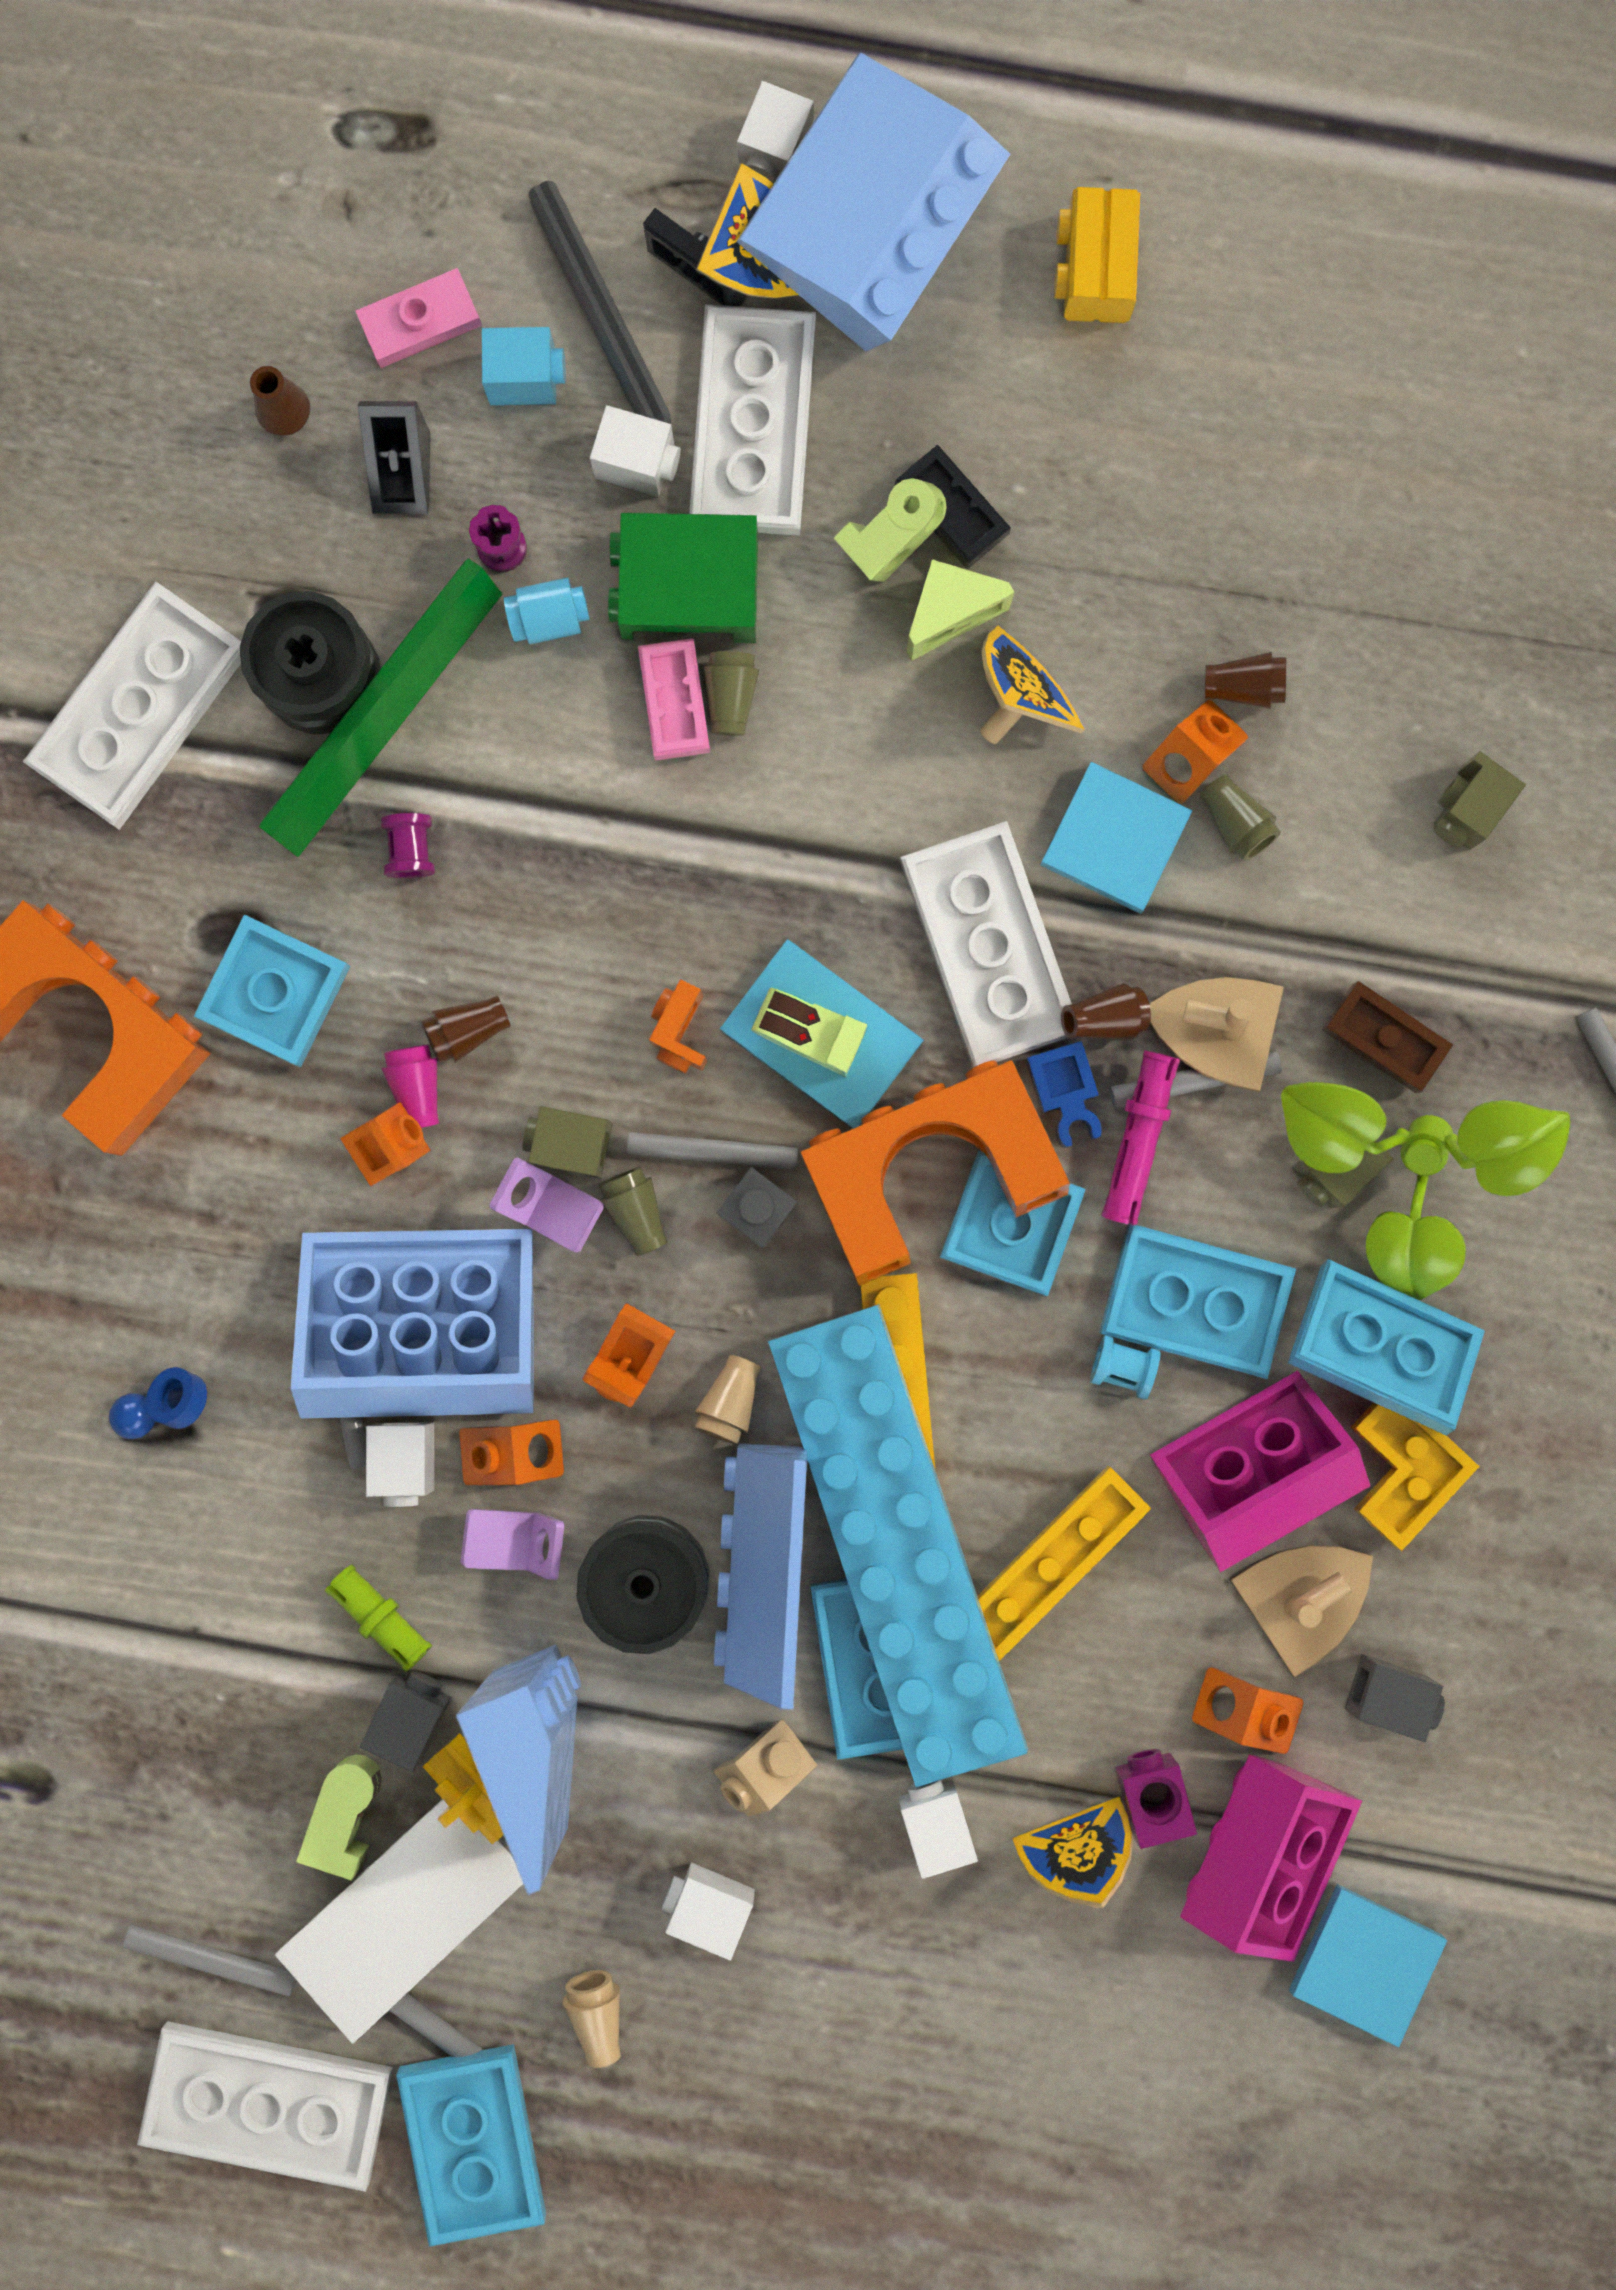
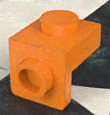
M680 979L674 991L666 987L660 995L651 1015V1018L658 1021L649 1041L653 1047L660 1050L656 1056L657 1060L686 1074L690 1065L703 1071L707 1063L704 1055L680 1043L704 996L701 989Z
M401 1102L340 1138L370 1187L391 1174L408 1167L431 1151L423 1138V1132L419 1123L412 1116L408 1115Z
M626 1303L619 1312L597 1356L587 1368L582 1380L594 1387L602 1397L610 1401L620 1402L627 1407H632L650 1381L676 1331Z

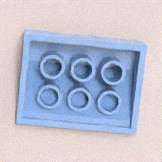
M859 53L736 242L866 352L892 340L1007 161L1010 153L966 113L865 54Z
M533 1230L302 1233L291 1392L300 1419L534 1413Z
M739 1443L737 1457L726 1456L724 1491H735L734 1513L722 1515L721 1549L731 1550L730 1573L719 1572L717 1607L728 1608L727 1631L716 1630L714 1666H725V1684L780 1709L793 1710L807 1450H804L801 1446Z
M556 1644L493 1670L456 1715L528 1895L541 1889L567 1831L569 1821L578 1701L575 1690L581 1688V1681L572 1658L569 1655L561 1657Z

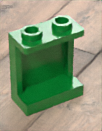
M621 513L620 532L610 533L611 567H619V588H609L608 615L609 622H618L622 639L634 640V631L733 633L734 643H756L757 515Z

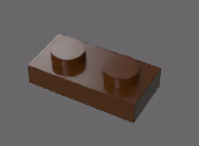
M1360 981L1352 984L1322 1029V1031L1414 1093L1424 1090L1453 1046L1452 1043Z

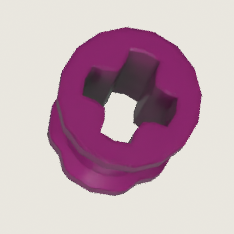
M489 505L481 508L478 514L471 519L469 527L471 541L477 549L480 560L487 568L494 572L504 573L512 571L521 565L526 556L527 544L524 534L521 532L518 519L514 514L510 513L504 506ZM493 518H498L499 521L495 522ZM505 532L506 534L501 538V545L492 546L491 543H494L496 540V533Z
M399 813L381 817V828L387 830L389 863L384 865V875L390 878H420L435 874L434 864L428 860L427 829L432 827L430 815Z

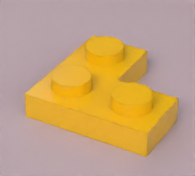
M1374 1402L1350 1427L1392 1466L1356 1505L1354 1510L1391 1545L1400 1551L1413 1540L1480 1467L1448 1436Z

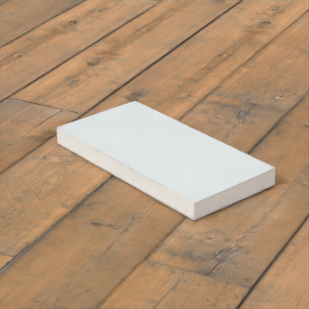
M705 304L689 514L757 515L758 533L800 536L816 312Z
M155 581L23 762L120 830L240 666L241 641Z
M1005 821L900 857L903 872L972 1068L992 1060L1000 1063L1069 1039L1062 1028L1061 1012L1064 1006L1071 1005L1072 1003L1008 822Z
M443 1799L433 1806L275 1954L279 1961L352 2044L523 1885L511 1851L501 1838L494 1844H491L479 1829L473 1834L459 1817L447 1828L442 1826L437 1818L448 1807Z
M167 2021L161 2029L137 2145L366 2192L370 2184L393 2067Z

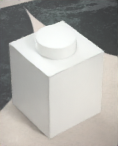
M762 81L737 140L738 165L743 163L774 184L814 122V101Z
M606 405L590 455V461L595 479L659 497L664 479L672 481L676 474L681 449L674 444L671 424Z
M381 1422L366 1426V1497L383 1496V1506L386 1507L418 1505V1496H425L435 1490L434 1422Z
M939 1780L916 1787L915 1783L907 1788L909 1794L899 1796L902 1816L922 1879L978 1862L954 1780L945 1783Z
M691 1863L684 1880L676 1876L673 1877L662 1904L661 1910L670 1914L665 1933L731 1961L753 1907L755 1889Z

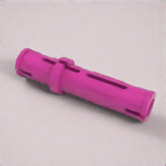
M1147 1050L1143 1052L1140 1073L1132 1099H1127L1124 1108L1129 1113L1112 1174L1108 1197L1101 1214L1104 1218L1124 1224H1138L1141 1203L1153 1164L1159 1134L1161 1133L1163 1121H1169L1172 1111L1167 1109L1173 1080L1180 1063L1179 1058Z

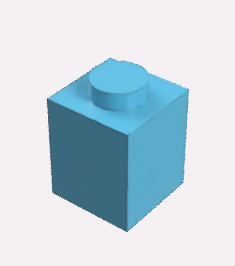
M550 327L482 328V384L489 404H556V384H565L566 361L564 348H555Z

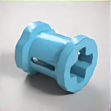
M1103 1335L1093 1363L1090 1383L1100 1385L1102 1382L1127 1388L1136 1391L1137 1398L1146 1400L1156 1378L1160 1361V1350L1151 1348L1146 1353L1116 1344L1113 1337Z

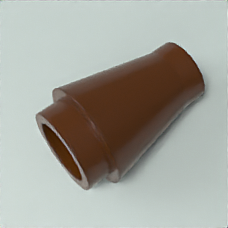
M263 366L256 369L250 378V388L253 392L255 415L259 424L266 431L275 435H292L300 431L310 414V402L307 394L301 387L284 377L275 367Z
M1272 652L1217 665H1205V699H1219L1271 709V703H1285L1286 657H1272Z
M1124 983L1076 1004L1066 1005L1061 1012L1062 1028L1069 1039L1081 1037L1134 1039L1139 1032L1148 1029L1151 1021L1150 1004L1145 992L1139 987L1131 988Z
M498 996L484 1001L433 1010V1017L421 1021L426 1037L439 1063L451 1058L456 1063L498 1032L511 1027L506 1011Z

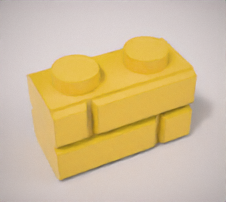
M1077 187L1073 189L1069 209H1059L1056 244L1066 245V263H1057L1054 299H1064L1063 318L1067 321L1092 322L1099 320V322L1126 323L1130 321L1136 303L1140 216V192L1137 189L1112 188L1109 191H1105L1104 188Z

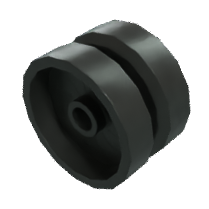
M312 591L284 593L263 604L247 623L240 643L241 671L252 692L275 716L290 728L312 735L331 733L380 670L379 657L367 634L360 627L353 614L334 598Z
M638 1515L617 1522L590 1547L578 1571L576 1598L583 1620L600 1641L624 1653L651 1654L672 1647L693 1629L704 1607L708 1595L709 1567L702 1546L685 1527L665 1517ZM644 1575L652 1580L653 1586L648 1594L638 1592L639 1582L634 1580L635 1577Z

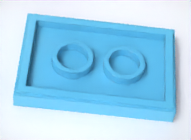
M789 939L785 941L720 1028L722 1033L851 1129L862 1124L861 1119L872 1111L924 1041ZM769 988L781 990L809 1004L814 1005L815 1003L844 1017L849 1016L867 1024L865 1035L846 1077L791 1052L751 1030Z
M1128 1224L1099 1333L1268 1379L1296 1268L1146 1227Z
M1327 1259L1321 1265L1288 1363L1447 1436L1456 1429L1485 1330Z
M847 1578L811 1584L837 1760L903 1750Z
M514 2044L481 2050L465 2057L450 2056L400 2066L396 2077L429 2247L544 2225L546 2209Z

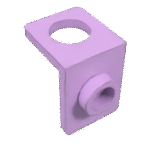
M517 1157L512 1161L492 1198L490 1208L578 1253L581 1251L599 1218L604 1204L576 1187ZM529 1177L530 1187L527 1195L520 1203L512 1205L511 1195L514 1187L521 1179Z
M469 1509L466 1513L460 1563L466 1568L526 1570L547 1580H557L564 1522L539 1512ZM547 1533L549 1537V1551L546 1560H544L543 1542Z

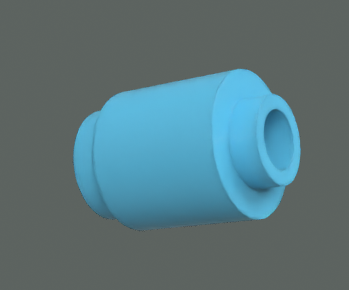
M569 577L516 588V595L503 597L507 620L514 642L528 640L529 645L581 634L580 622L590 620L583 587L572 588Z

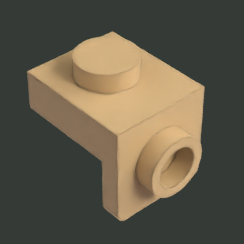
M781 1719L773 1722L734 1759L720 1764L714 1770V1773L722 1783L720 1789L727 1802L736 1810L744 1812L747 1816H753L770 1811L818 1765L786 1722Z

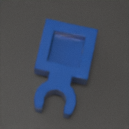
M1082 1041L1027 1057L1025 1061L1041 1112L1046 1113L1055 1109L1059 1111L1060 1120L1056 1126V1137L1059 1144L1063 1148L1073 1145L1072 1138L1069 1135V1127L1074 1121H1081L1086 1124L1092 1140L1101 1137L1102 1127L1098 1117L1093 1112L1086 1110L1084 1105L1085 1100L1095 1098L1099 1094Z

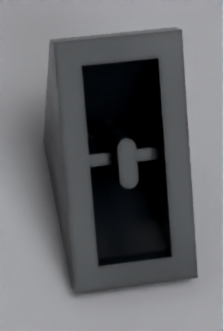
M359 401L358 413L372 514H428L430 494V430L417 401Z

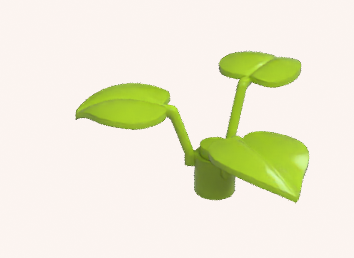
M1306 1082L1286 1086L1281 1093L1288 1140L1300 1160L1315 1170L1325 1173L1348 1172L1355 1169L1361 1163L1365 1151L1377 1155L1397 1145L1402 1146V1162L1410 1171L1417 1174L1410 1216L1393 1211L1379 1214L1369 1228L1365 1247L1369 1264L1377 1278L1384 1285L1417 1300H1422L1452 1283L1460 1274L1466 1257L1465 1241L1456 1226L1438 1216L1421 1218L1429 1176L1438 1173L1445 1167L1451 1153L1461 1168L1471 1169L1475 1167L1477 1180L1485 1191L1501 1196H1516L1528 1193L1541 1185L1557 1167L1564 1154L1570 1131L1571 1119L1568 1112L1542 1109L1518 1101L1499 1100L1483 1103L1468 1112L1460 1125L1458 1135L1453 1134L1451 1126L1444 1119L1434 1115H1424L1415 1119L1410 1124L1408 1130L1399 1128L1395 1135L1380 1142H1374L1383 1134L1387 1120L1381 1106L1364 1092L1344 1085Z

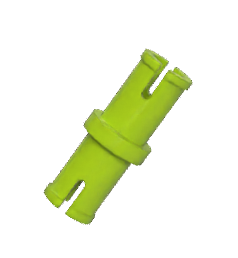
M353 1564L338 1574L325 1589V1592L331 1595L360 1625L358 1632L365 1639L372 1637L402 1667L405 1673L412 1669L432 1648L433 1645L429 1641L427 1642L397 1612L400 1605L393 1598L385 1600L356 1571Z

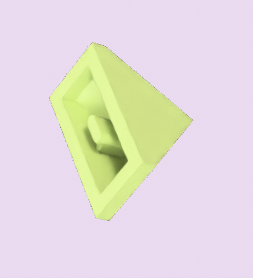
M932 560L908 637L907 653L911 661L1008 611L1014 596V590L1010 583Z

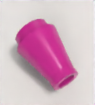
M429 1044L385 1052L386 1067L381 1069L396 1103L401 1102L408 1115L412 1116L421 1128L439 1124L437 1113V1057L431 1056Z

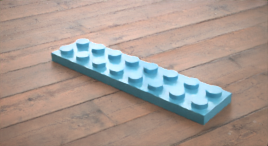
M880 1304L768 1341L803 1448L807 1450L810 1470L915 1786H923L1027 1754L1028 1746Z

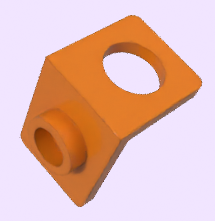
M1207 700L1173 729L1145 761L1142 768L1178 804H1183L1206 778L1248 739V735L1212 700ZM1177 753L1189 761L1192 774L1188 781H1177L1167 773L1165 758L1168 754Z
M556 1419L514 1426L461 1428L459 1431L463 1481L465 1485H519L561 1477L564 1473L560 1423ZM537 1434L545 1439L548 1447L547 1459L539 1468L531 1463L528 1454L530 1441Z
M1210 1667L1207 1669L1192 1714V1721L1240 1745L1286 1754L1289 1751L1304 1701L1294 1695L1257 1687L1224 1671ZM1228 1687L1234 1694L1235 1708L1228 1719L1220 1721L1213 1713L1212 1702L1219 1689Z

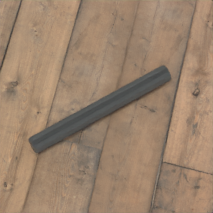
M544 181L540 185L534 186L529 191L530 204L635 414L671 424V414L556 184L552 181Z

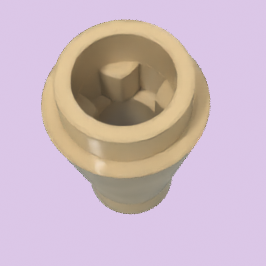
M729 1355L725 1367L695 1411L699 1415L695 1429L716 1439L737 1445L741 1434L748 1433L756 1382L761 1367L744 1358Z
M593 1970L578 1974L567 1982L565 1986L567 1994L564 1996L562 2003L584 2050L587 2065L593 2068L606 2067L615 2063L621 2057L619 2047L620 1987L612 1981V1976L607 1971Z

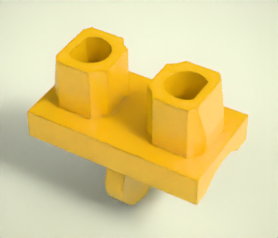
M459 1733L422 1766L437 1782L438 1786L434 1790L448 1805L437 1820L444 1828H447L459 1817L473 1834L479 1829L487 1840L494 1844L504 1834L465 1736L463 1737Z

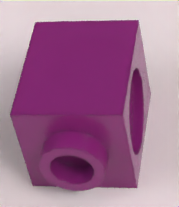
M1159 1749L1142 1750L1127 1757L1128 1764L1115 1767L1132 1834L1140 1849L1197 1835L1180 1766L1171 1753L1161 1754ZM1161 1782L1167 1785V1796L1161 1804L1154 1807L1140 1804L1141 1792L1148 1784Z

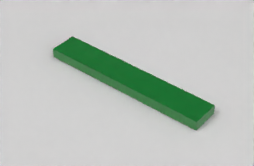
M469 558L463 562L260 823V829L295 856L299 857L503 595L481 566Z

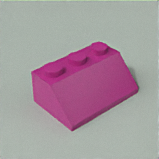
M1298 1370L1150 1454L1155 1467L1191 1530L1220 1573L1371 1486L1358 1446Z
M1249 1754L1245 1765L1238 1770L1232 1784L1233 1793L1222 1819L1215 1824L1209 1838L1210 1847L1202 1866L1187 1887V1901L1180 1918L1235 1953L1294 1962L1362 1800L1282 1763Z

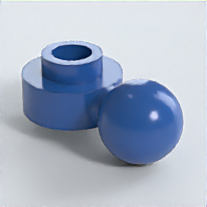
M179 1367L168 1368L153 1380L146 1397L141 1394L131 1393L118 1398L109 1411L110 1426L117 1435L126 1439H138L145 1436L151 1431L155 1422L174 1429L188 1427L198 1419L204 1410L207 1401L206 1384L201 1377Z

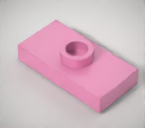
M458 268L356 310V314L380 369L482 326Z
M694 638L638 646L655 761L711 753Z

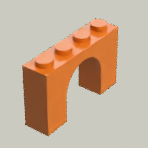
M22 900L0 926V1042L30 1007L46 993L69 985H83L94 990L104 1001L111 1015L113 1023L111 1052L101 1070L61 1116L104 1153L123 1156L211 1053L198 1042L203 1033L195 1025L177 1012L169 1018L155 1006L160 996L135 976H132L127 982L112 968L118 960L107 950L91 939L84 945L73 936L70 931L75 927V924L66 915L49 903L41 909Z
M995 1060L982 1063L969 1070L965 1074L967 1079L948 1088L945 1087L944 1083L929 1086L914 1095L913 1099L915 1102L895 1111L892 1106L876 1109L861 1119L863 1125L845 1133H841L840 1129L823 1132L809 1141L810 1148L801 1151L805 1166L858 1286L911 1264L909 1251L887 1205L883 1189L886 1172L894 1157L905 1146L919 1138L930 1135H951L970 1142L980 1151L984 1152L993 1166V1170L1015 1218L1068 1195L1070 1182L1012 1060L998 1065Z

